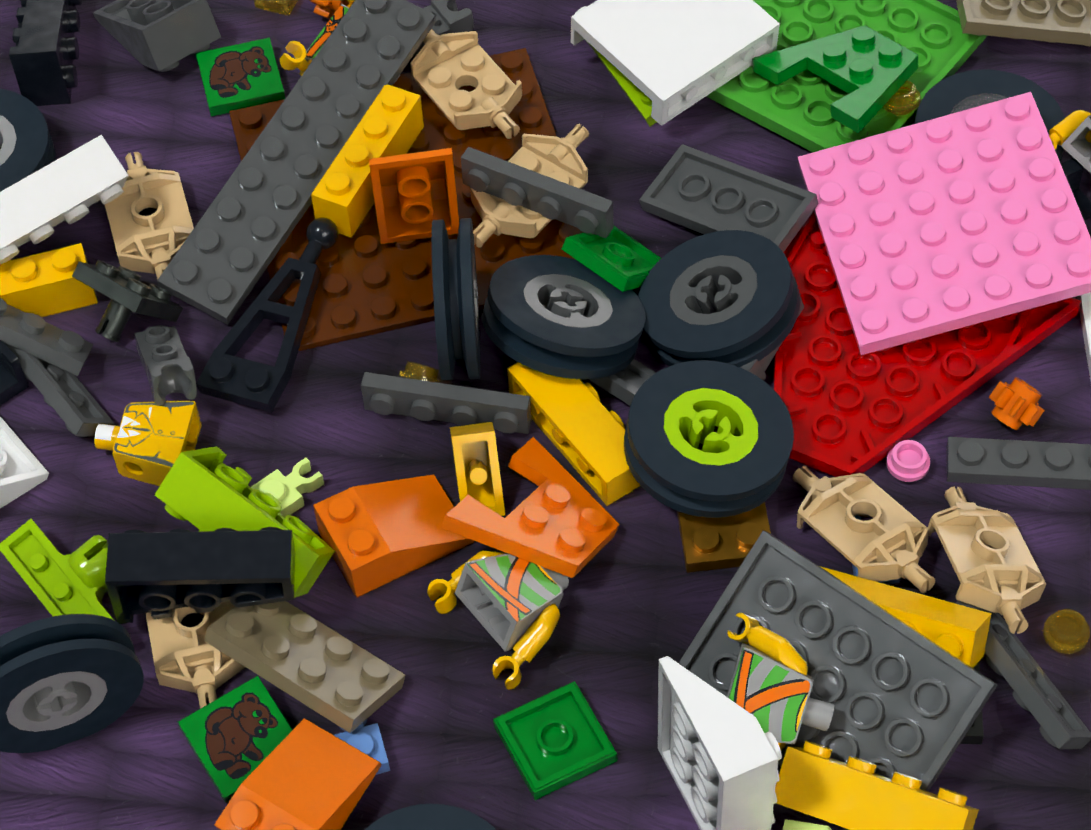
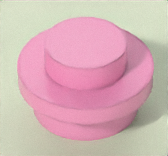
M904 440L897 443L889 451L886 465L888 471L895 478L905 482H914L922 479L928 473L930 457L924 446L919 442Z

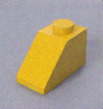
M486 422L450 427L459 500L462 501L467 495H470L497 514L505 516L493 423Z

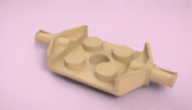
M431 29L423 40L425 45L410 63L412 78L457 129L466 130L486 126L494 128L497 126L507 139H511L512 135L515 137L519 133L520 127L509 117V114L521 100L522 82L518 80L515 85L478 44V33L476 31L437 35ZM469 85L474 86L476 88L475 90L470 92L466 90H458L462 86Z
M576 124L565 138L524 133L522 135V147L508 162L582 189L588 182V168L576 151V148L589 137V132L584 126L581 128V124ZM470 188L472 204L482 219V222L473 231L474 245L476 244L479 248L483 246L493 233L497 236L506 234L534 238L552 220L530 209L511 205L501 198L485 192H476Z
M134 152L136 164H134L131 153H128L125 160L129 170H127V180L124 187H122L124 192L113 201L105 204L120 266L131 271L156 274L158 280L194 227L179 173L170 170L147 169L139 152ZM145 208L157 209L152 215H139V212Z
M802 466L801 469L798 468L795 471L793 480L808 491L807 496L798 509V529L803 528L804 521L858 568L857 577L876 582L897 580L902 577L908 579L921 593H926V589L929 591L934 586L935 578L918 565L928 545L929 529L863 473H856L833 478L824 476L819 479L806 466ZM855 515L862 516V517H869V516H871V517H873V519L863 521V520L856 519V518L853 517V516H855Z
M955 486L950 487L944 494L950 508L935 513L931 517L927 528L929 529V536L937 532L961 583L955 596L956 600L1003 615L1009 631L1012 634H1015V631H1017V634H1020L1028 628V622L1021 609L1040 600L1046 582L1014 519L1009 514L977 506L974 502H967L961 487L957 486V489H955Z
M230 601L221 602L220 606L212 612L200 613L204 618L201 623L194 627H186L181 624L182 619L186 615L197 613L195 609L190 607L172 609V617L153 619L151 612L146 613L155 672L159 685L198 694L200 709L208 705V701L209 703L217 699L215 690L245 668V666L205 642L207 627L235 607Z

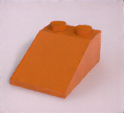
M452 148L369 159L381 244L432 237L433 220L444 219L448 235L458 234L459 215Z
M434 474L353 486L313 505L319 534L323 541L335 550L332 556L356 598L474 543V540L440 528L445 515L454 506Z
M304 718L240 784L214 826L219 830H341L382 764Z

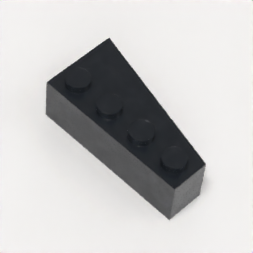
M20 0L22 7L17 9L16 14L18 28H14L12 35L13 42H16V47H10L9 57L21 95L32 101L36 106L71 104L72 88H76L78 85L76 66L73 65V60L79 59L78 41L74 37V32H80V17L76 5H81L82 0Z
M266 527L259 531H236L231 528H219L208 532L173 529L169 532L146 533L141 530L109 533L105 583L116 620L119 624L133 623L134 614L151 612L153 619L172 617V609L183 607L193 608L197 613L212 612L220 606L221 602L230 601L232 605L240 608L294 600L295 546L292 530Z

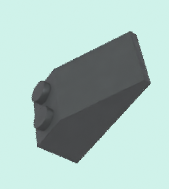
M115 0L93 12L95 19L142 65L160 72L169 71L177 67L180 63L179 60L190 54L195 55L196 53L208 50L210 43L221 38L207 0Z

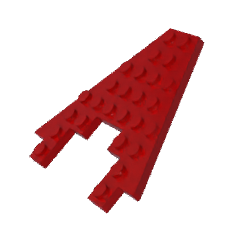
M813 211L783 252L789 262L804 304V308L792 330L775 353L774 390L786 405L794 430L793 446L789 458L835 477L866 472L885 458L897 443L912 438L1077 316L1081 301L1075 298H1068L861 355Z

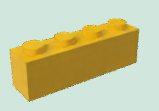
M388 84L384 85L312 192L311 198L315 219L328 218L336 224L339 234L352 238L375 203L369 159L407 154L424 128L420 95Z
M82 243L0 264V298L8 305L26 313L37 314L40 317L97 304L95 289L72 277L78 262L88 264Z
M519 362L507 368L509 393L530 396L532 420L606 506H609L640 486L631 473L624 453L625 426L616 412L612 410L609 412L602 405L598 393L590 383L584 384L580 379L545 374Z
M821 567L970 667L974 668L984 656L992 613Z
M805 741L803 748L787 747L779 772V781L776 782L775 787L777 804L849 830H973L979 809L967 806L968 797L945 788H939L938 795L921 790L922 781L898 772H894L892 779L875 773L876 764L849 756L847 763L830 758L832 749L813 742Z

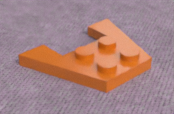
M532 437L512 455L508 467L539 486L505 518L470 495H467L445 515L440 528L574 578L615 536L620 524Z

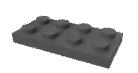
M684 144L679 147L639 199L643 211L699 233L707 234L724 230L753 232L770 239L783 252L818 205L815 193Z

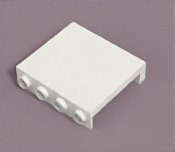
M597 0L589 6L580 8L571 17L570 42L576 45L585 39L652 100L651 117L662 126L753 65L752 58L776 50L780 23L753 0Z

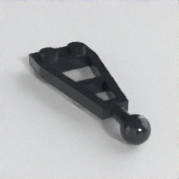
M317 218L308 225L306 230L308 244L300 259L288 258L216 347L196 382V386L201 394L273 412L291 378L320 281L321 272L316 262L322 251L334 246L338 240V228L332 220ZM300 279L301 284L294 306L277 303L293 281ZM263 319L287 324L275 367L235 356Z

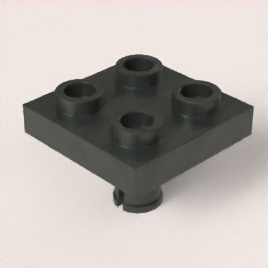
M100 260L97 261L95 266L78 262L72 277L111 299L95 332L115 342L120 341V336L132 312L177 322L183 310V307L170 300L173 295L172 293L157 285L150 284L147 286L139 282L141 279L139 274L122 266H119L117 269Z

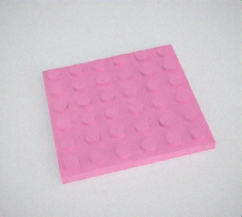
M1031 92L797 157L807 191L817 195L818 205L814 210V214L861 355L1091 292V237Z

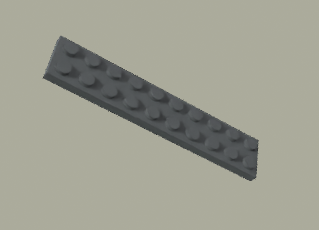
M355 0L157 280L158 286L228 325L311 205L312 192L384 85L392 86L428 35L435 24V15L407 0Z

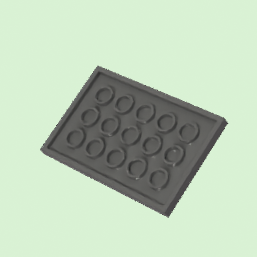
M764 530L679 661V664L727 696L742 645L741 642L731 639L727 632L729 630L739 635L744 632L746 627L745 621L735 616L737 613H743L755 618L760 626L786 638L807 662V674L814 680L809 697L834 704V712L828 731L825 732L801 724L796 743L786 744L781 751L782 759L778 760V765L782 766L788 746L803 748L805 741H809L832 749L830 758L847 763L849 756L876 764L875 773L892 779L894 772L917 778L922 781L920 789L929 792L998 686Z

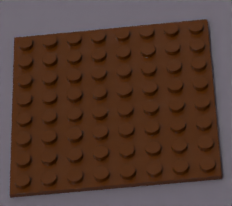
M526 48L489 55L515 85L518 80L522 82L521 100L509 114V117L520 127V131L515 137L512 135L511 139H507L497 126L494 128L486 126L466 130L457 129L412 78L411 72L400 74L398 80L392 85L421 96L424 128L407 154L452 148L459 224L460 219L471 218L473 231L479 226L482 219L472 204L470 187L463 184L461 156L466 149L471 147L508 161L522 147V135L524 133L557 137ZM469 85L462 86L458 90H466L470 92L475 90L476 88L474 86ZM285 99L229 111L241 161ZM312 203L267 267L270 280L288 258L299 260L308 244L306 237L307 227L315 220ZM374 203L352 238L339 234L334 246L323 250L316 264L321 272V277L299 351L435 321L432 237L381 244ZM554 219L534 238L506 234L497 236L493 233L482 247L479 248L475 244L479 310L484 308L491 278L500 266L513 259L532 255H553L574 259L562 250V246L566 237L584 232L580 231L577 227ZM458 234L448 235L449 239H457ZM295 279L277 303L293 307L301 280ZM281 323L285 335L287 324Z

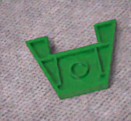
M865 25L752 58L753 71L776 85L807 69L847 92L848 95L830 104L831 116L857 133L865 127L919 68L918 54Z

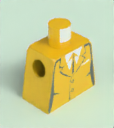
M166 401L163 405H156L154 402L130 403L125 407L120 426L98 424L94 438L95 448L113 451L118 473L123 477L160 486L180 453L195 450L202 426L196 402Z

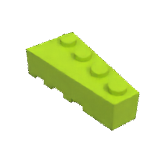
M217 446L181 452L154 495L166 504L164 506L165 510L179 520L189 521L199 529L198 532L215 531L219 528H231L236 531H259L266 527H276L282 530H292L295 546L294 598L308 594L335 550L299 518L292 515L284 517L279 512L282 509L281 502L270 493L252 489L248 485L252 477L241 467L233 469L225 465L223 461L227 455Z

